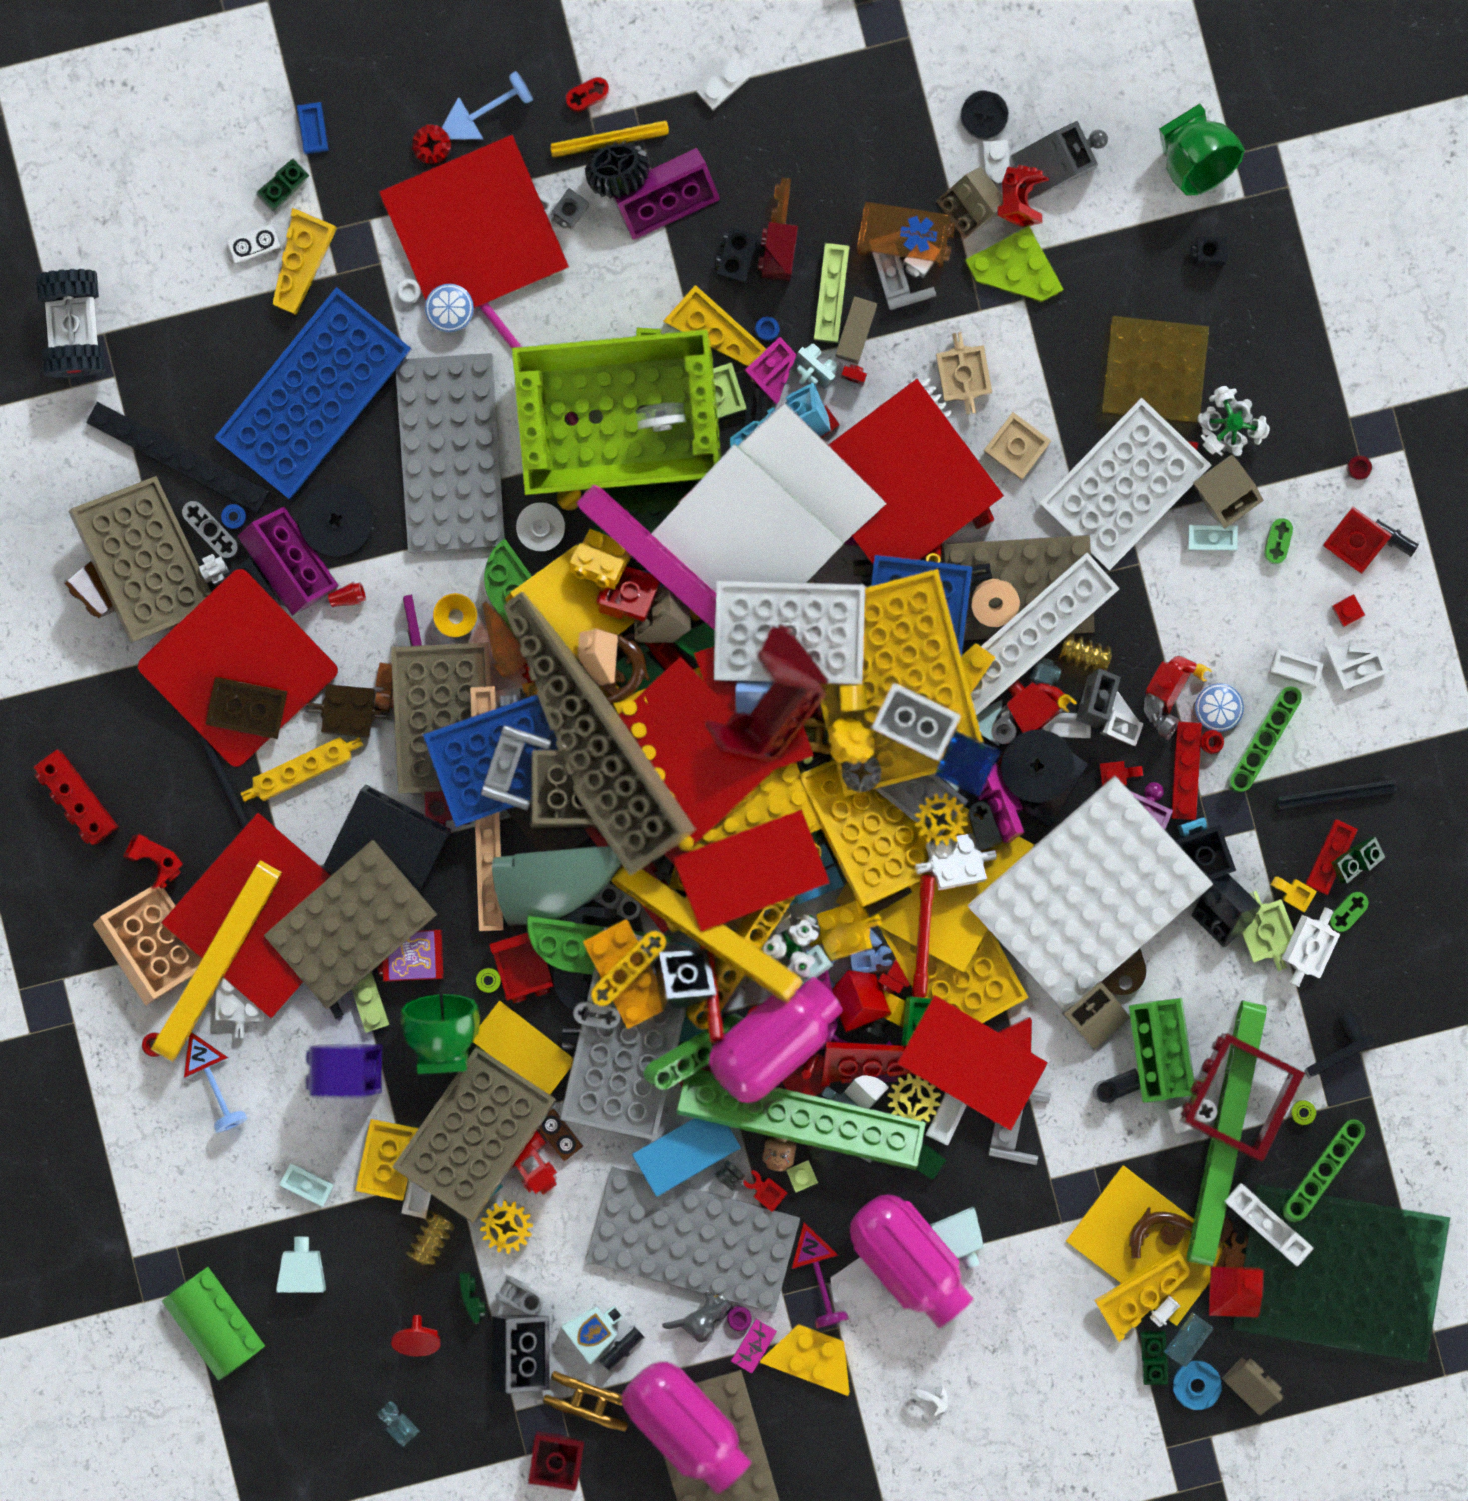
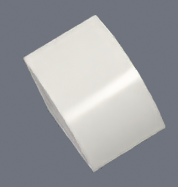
M860 1076L851 1083L844 1093L859 1107L869 1109L889 1087L883 1081L873 1076Z

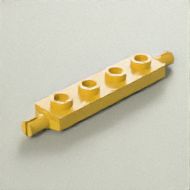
M338 737L252 778L253 787L241 792V796L244 802L256 796L262 801H266L351 761V751L364 746L362 740L358 737L346 743L341 737Z

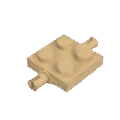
M962 332L953 333L954 348L947 352L936 353L944 402L964 401L966 415L975 414L974 399L982 395L992 394L984 345L976 347L964 346Z

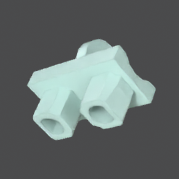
M811 344L805 349L802 347L798 351L794 363L798 366L796 371L802 375L799 380L801 385L808 381L814 383V385L818 383L822 388L826 389L834 379V374L839 366L830 359L824 365L820 363L817 358L822 352L815 344Z

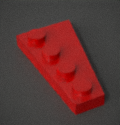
M826 1042L821 1087L830 1086V1082L841 1081L842 1084L850 1083L852 1079L860 1076H873L876 1078L884 1074H888L889 1077L912 1074V1072L897 1064L906 1046Z

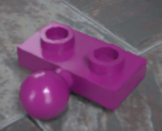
M1157 782L1147 784L1144 789L1146 798L1130 791L1165 830L1173 810L1155 802L1160 800L1164 794L1161 784Z

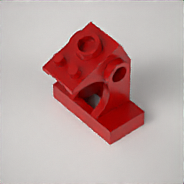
M1018 165L1017 168L1007 166L1002 180L1003 205L997 207L999 217L1021 228L1043 223L1042 213L1032 209L1027 201L1028 193L1032 191L1035 184L1049 181V178L1042 175L1043 171L1037 170L1036 167L1030 168L1024 165Z
M140 834L133 835L123 858L131 862L137 861L142 857L154 861L158 874L152 888H165L167 884L164 881L167 879L172 881L181 873L179 868L183 864L173 851L148 840V838ZM164 859H167L169 862L167 867L163 863Z
M538 1131L534 1133L509 1170L516 1166L524 1177L521 1182L529 1193L534 1191L535 1194L541 1192L544 1195L557 1185L555 1182L557 1171L550 1161L545 1163L537 1151L547 1143ZM533 1156L539 1166L528 1174L522 1163Z

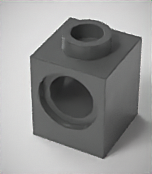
M568 188L552 210V214L555 216L554 221L563 228L569 226L573 229L589 207V202ZM567 205H572L576 208L575 213L571 216H567L562 212L563 208Z

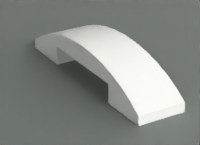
M1242 1183L1225 1200L1236 1213L1296 1266L1312 1251L1313 1247L1264 1205Z

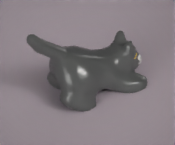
M706 1291V1302L701 1309L683 1319L663 1323L662 1327L665 1329L682 1327L697 1342L703 1343L712 1338L714 1323L725 1318L732 1306L727 1300H724L722 1295L710 1294Z

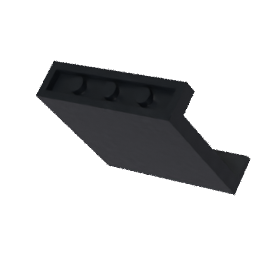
M365 784L359 791L324 866L328 867V870L334 874L374 840L419 893L452 829Z

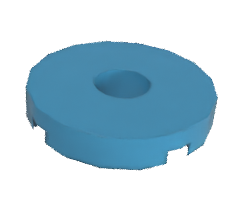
M1190 1361L1183 1364L1176 1371L1173 1378V1391L1176 1399L1183 1406L1192 1410H1202L1211 1407L1218 1400L1222 1391V1384L1218 1372L1210 1364L1203 1361ZM1194 1379H1201L1204 1383L1203 1389L1199 1392L1191 1390L1190 1385Z

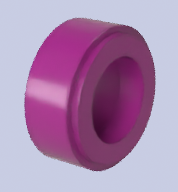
M735 1306L729 1311L727 1321L733 1330L744 1331L750 1326L752 1316L746 1307Z

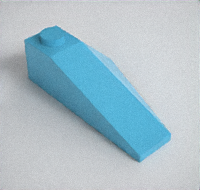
M814 383L791 393L785 398L787 400L786 404L819 437L831 431L829 416ZM772 407L767 411L766 417L760 422L753 421L730 438L731 447L734 444L740 445L777 409Z

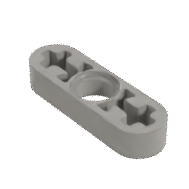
M190 501L184 505L182 509L184 519L218 555L225 559H231L237 555L239 550L237 541L199 502ZM193 507L196 509L199 507L198 514L203 519L206 515L209 518L202 521L200 526L197 527L196 524L200 522L194 516L188 517L190 515L189 508ZM209 523L217 526V533L212 537L204 534V527ZM222 532L225 536L221 538L227 544L233 543L231 545L233 550L231 553L227 551L222 553L223 546L218 541L215 545L212 543L220 538Z

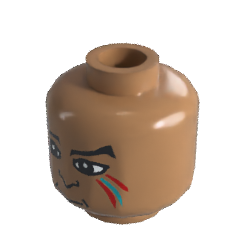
M777 1137L768 1138L765 1141L762 1156L764 1163L767 1164V1168L775 1171H785L786 1168L791 1167L794 1163L796 1145L790 1140Z

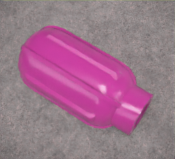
M812 977L797 989L788 1002H784L772 994L724 1035L723 1041L716 1042L709 1054L711 1071L719 1084L737 1100L747 1103L757 1101L818 1051L828 1035V1024L843 1012L842 1007L828 988L815 977Z
M891 1194L880 1195L864 1205L853 1217L850 1223V1235L855 1252L904 1309L925 1312L939 1329L953 1320L973 1301L972 1295L960 1283L961 1273L958 1266V1258L910 1202Z
M667 1361L651 1363L631 1380L623 1392L622 1402L631 1420L683 1476L703 1479L716 1494H719L729 1487L751 1464L749 1458L738 1448L739 1440L732 1423L682 1369Z

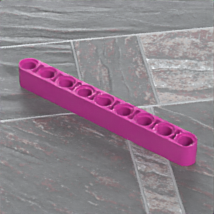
M593 484L577 501L580 509L716 631L717 593L603 489Z

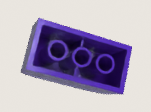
M319 1044L309 1046V1050L306 1052V1064L309 1065V1075L306 1076V1090H309V1096L366 1097L382 1093V1044Z

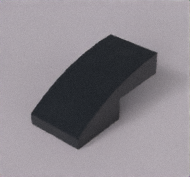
M601 907L579 908L561 917L560 920L579 924H594L595 917L616 919L617 909Z

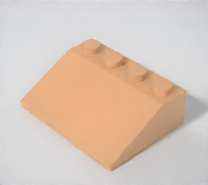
M152 886L104 914L93 924L145 1006L191 978L202 961L200 956L161 923L175 907V904L164 888L158 887L153 889Z

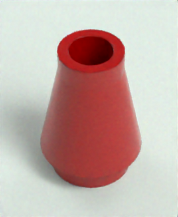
M353 581L337 591L329 593L328 599L332 608L361 605V602L366 601V594L362 583H355Z

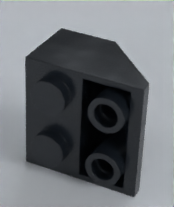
M1230 874L1210 880L1213 885L1202 894L1191 914L1223 948L1228 946L1253 922L1261 907Z

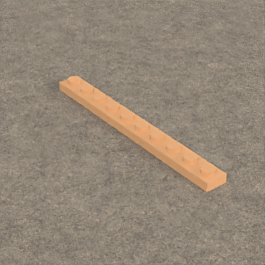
M495 686L470 687L471 717L496 709ZM499 812L475 820L479 931L503 930V913L497 899L492 873L493 859L501 857Z

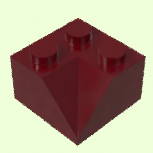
M769 222L768 228H763L761 247H765V255L759 256L758 270L762 271V278L790 282L798 226Z
M537 1431L528 1484L577 1491L584 1441L560 1434Z

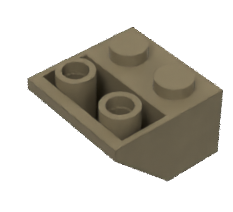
M980 166L965 174L936 201L963 238L966 239L998 216L997 207L1003 205V195Z
M1233 455L1227 457L1193 482L1209 513L1224 529L1264 501L1255 483Z
M666 586L658 588L646 621L634 619L635 640L637 642L673 643L691 630L690 608Z
M1101 981L1094 985L1066 1011L1062 1012L1064 1017L1094 1050L1130 1019L1128 1013Z
M1241 1357L1222 1379L1256 1413L1261 1415L1282 1400L1283 1396L1279 1393L1282 1388L1269 1376L1264 1379L1261 1376L1264 1371L1251 1359L1246 1361Z

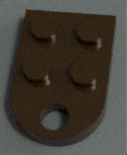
M1139 948L1101 981L1110 993L1128 995L1137 991L1142 986L1146 978V964L1141 949ZM1124 975L1132 979L1131 987L1126 990L1119 986V979Z

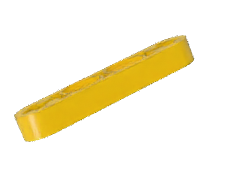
M650 931L645 934L591 989V999L593 1002L600 1006L608 1005L665 948L666 940L663 934L658 931ZM651 936L654 938L659 936L658 942L660 946L658 948L655 946L651 947L648 951L652 955L648 957L646 952L639 947L643 944L646 948L651 943L649 940ZM636 952L641 953L644 957L642 965L637 967L630 963L631 955ZM617 970H623L626 973V980L622 984H616L613 981V974ZM608 979L610 984L616 987L617 990L613 992L610 988L606 993L608 997L606 1000L602 998L597 1000V989L604 990L608 986L604 982Z

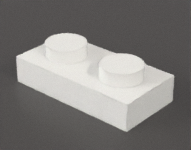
M732 59L698 89L697 94L713 111L744 84L749 77Z
M1008 140L983 142L985 172L997 189L1002 190L1003 177L1007 166L1010 167Z

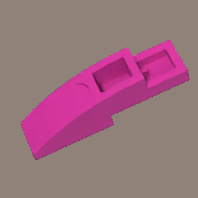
M986 753L988 760L965 766L979 801H988L1003 843H1011L1024 833L1018 817V813L1023 810L1019 798L1005 784L1000 767Z

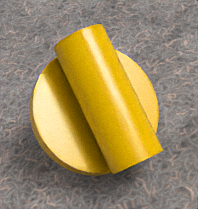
M579 490L559 492L557 503L562 509L568 511L575 510L579 507L577 501L581 498V492Z

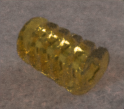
M1070 633L1063 642L1058 661L1064 655L1066 657V664L1075 659V667L1084 662V670L1093 665V672L1099 668L1107 671L1112 657L1111 647L1106 646L1102 651V644L1098 642L1093 648V641L1091 639L1083 644L1082 636H1079L1074 641V634Z
M430 1211L434 1216L433 1218L425 1217L424 1219L429 1226H420L424 1235L415 1236L420 1243H411L410 1245L415 1252H406L407 1256L424 1265H434L436 1263L432 1256H439L441 1254L436 1247L444 1248L446 1244L441 1238L449 1239L450 1235L446 1230H454L455 1228L448 1219L433 1211Z

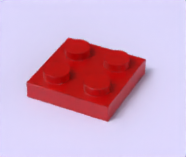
M1352 506L1322 546L1362 574L1391 538L1392 534Z

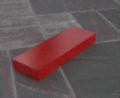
M1337 819L1334 820L1305 885L1324 895H1328L1337 876L1331 862L1349 850L1358 831L1357 828Z

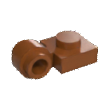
M379 662L376 687L384 688V690L376 693L375 706L389 711L390 708L394 709L391 664Z

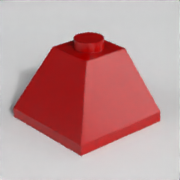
M1210 1266L1209 1316L1258 1317L1263 1292V1270L1252 1267Z

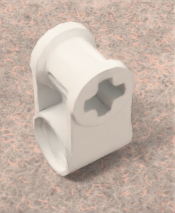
M1203 1099L1194 1119L1202 1123L1214 1120L1217 1115L1215 1104L1210 1100ZM1204 1104L1212 1109L1208 1112V1117L1199 1114ZM1183 1105L1168 1110L1175 1133L1193 1129L1180 1122L1182 1117L1180 1113Z

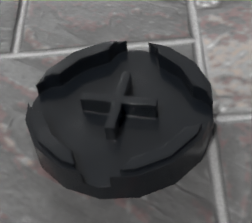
M980 90L972 93L965 99L961 108L960 119L963 128L970 135L978 139H990L996 137L1004 130L1008 122L1009 110L1006 102L999 94Z

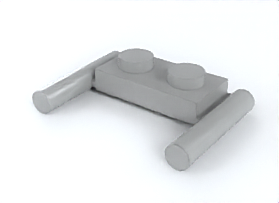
M901 231L869 241L890 310L936 296L934 287L910 294L895 244L909 238L900 236Z
M504 725L481 795L528 810L529 800L508 794L507 792L524 742L548 750L551 741Z
M1033 1090L1029 1099L1049 1103L1051 1094ZM1022 1112L1011 1131L995 1122L988 1156L1037 1165V1155L1014 1151Z

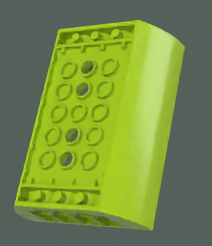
M708 330L512 348L525 495L589 489L593 484L600 488L703 479L721 459L713 358ZM666 403L674 405V415L685 414L686 416L685 423L672 425L673 429L653 432V428L638 429L637 421L645 420L639 418L637 414L638 408L643 405H647L651 409V415L647 419L655 418V412L661 411L662 406ZM593 410L601 411L603 419L600 423L593 424L590 421L589 415ZM569 412H575L579 417L578 423L574 426H569L565 422V417Z

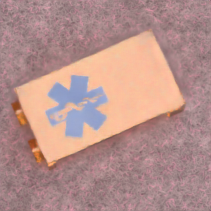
M865 202L857 254L867 256L869 251L939 262L938 267L943 268L944 260L949 261L951 247L947 246L948 237L953 238L955 223H951V215Z

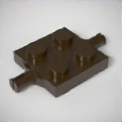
M326 684L325 698L322 704L307 702V713H321V733L370 738L371 726L375 718L387 720L390 718V710L376 709L374 704V688Z

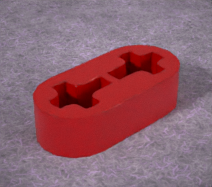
M595 77L571 89L566 95L567 106L574 112H580L604 100L609 94L608 82L602 77ZM598 83L599 86H605L602 89V94L599 95L598 92L589 94V92L594 90V84ZM576 94L578 97L586 94V97L581 99V105L578 106L576 103H571L573 95Z

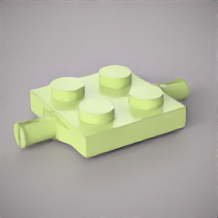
M1257 890L1249 893L1261 905L1253 922L1241 933L1252 962H1257L1264 958H1273L1277 971L1286 969L1287 966L1285 961L1282 960V954L1285 953L1294 930L1283 902L1280 899L1269 904H1262Z

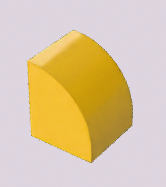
M866 684L840 686L841 711L867 709Z

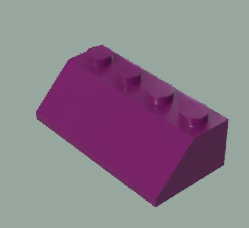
M697 148L651 169L648 174L649 178L644 180V185L638 186L637 191H630L629 196L627 194L621 195L620 198L617 195L613 196L632 240L720 200L706 162Z
M285 507L252 522L238 535V538L292 616L310 607L339 586L315 550L306 542L301 530Z

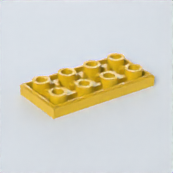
M501 1001L496 1004L479 1026V1033L473 1040L486 1053L549 1095L572 1067L573 1057Z

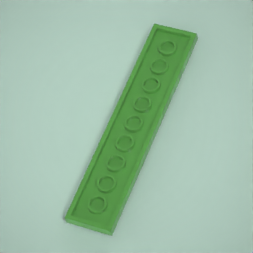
M700 1069L684 1079L676 1113L913 1170L917 1168L926 1122L777 1087H774L757 1101L750 1103L741 1102L730 1095L719 1084L712 1072Z

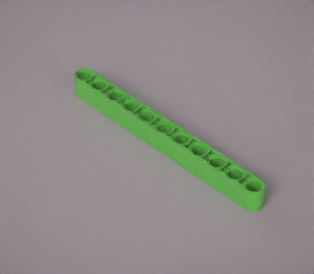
M1242 1000L1238 1007L1232 1036L1259 1049L1267 1006ZM1230 1045L1213 1128L1240 1141L1257 1058ZM1212 1137L1187 1251L1188 1262L1211 1267L1216 1259L1227 1206L1225 1200L1229 1197L1238 1153L1237 1150Z

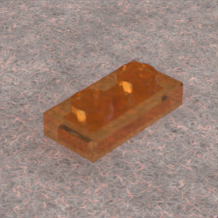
M781 178V184H776L774 198L779 199L778 208H773L771 222L786 224L791 179Z

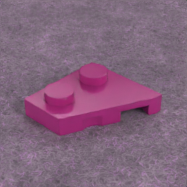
M779 337L744 370L775 405L780 401L790 369L796 358V353Z

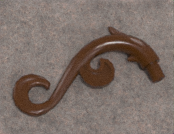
M621 635L618 637L617 645L624 649L623 652L627 655V663L632 662L633 670L630 680L624 687L619 689L616 686L617 682H625L623 673L615 670L614 683L603 685L604 689L611 694L606 697L611 705L628 698L637 690L643 678L647 681L650 679L641 649L632 640L629 642Z
M1148 1207L1131 1230L1129 1237L1131 1258H1141L1143 1240L1149 1236V1233H1146V1231L1153 1225L1158 1223L1174 1225L1172 1232L1168 1230V1226H1164L1160 1231V1238L1165 1244L1175 1245L1183 1239L1184 1229L1192 1232L1193 1223L1185 1217L1171 1212L1151 1213V1208ZM1226 1215L1224 1216L1219 1243L1227 1241L1232 1234V1222Z

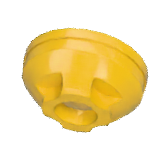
M452 593L443 596L436 603L433 610V620L437 629L444 635L454 638L462 637L475 627L477 609L472 600L467 596ZM454 609L463 612V620L458 624H454L449 620V614Z

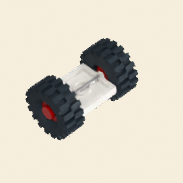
M60 269L59 271L52 270L37 274V299L45 303L49 348L42 350L44 376L75 378L104 373L103 347L101 345L98 346L94 306V299L99 297L97 272L89 269Z

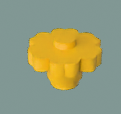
M850 717L846 720L839 718L829 728L831 734L829 737V742L831 743L830 754L836 761H849L852 764L858 761L865 763L875 752L872 747L875 741L871 737L870 731L863 729L859 721Z

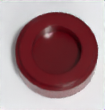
M1362 455L1353 457L1347 464L1348 475L1354 480H1364L1372 472L1371 461Z

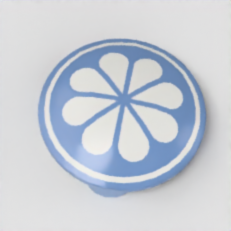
M455 284L438 286L429 294L425 304V312L429 322L433 327L443 332H455L465 328L469 324L474 310L473 301L469 293L464 288Z
M1217 683L1207 686L1200 692L1195 701V711L1198 720L1204 727L1209 730L1223 732L1232 729L1239 723L1244 712V704L1241 695L1236 689L1227 684Z

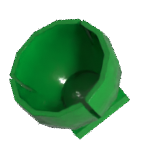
M1200 103L1159 128L1162 150L1167 157L1166 169L1172 182L1186 196L1203 194L1217 187L1231 176L1242 162L1245 150L1239 138L1223 123L1207 120L1205 109Z
M440 994L418 998L408 1002L403 1007L400 1023L407 1044L418 1054V1074L467 1071L469 1046L478 1035L480 1024L478 1006L473 999L461 995L443 994L444 1021H442Z

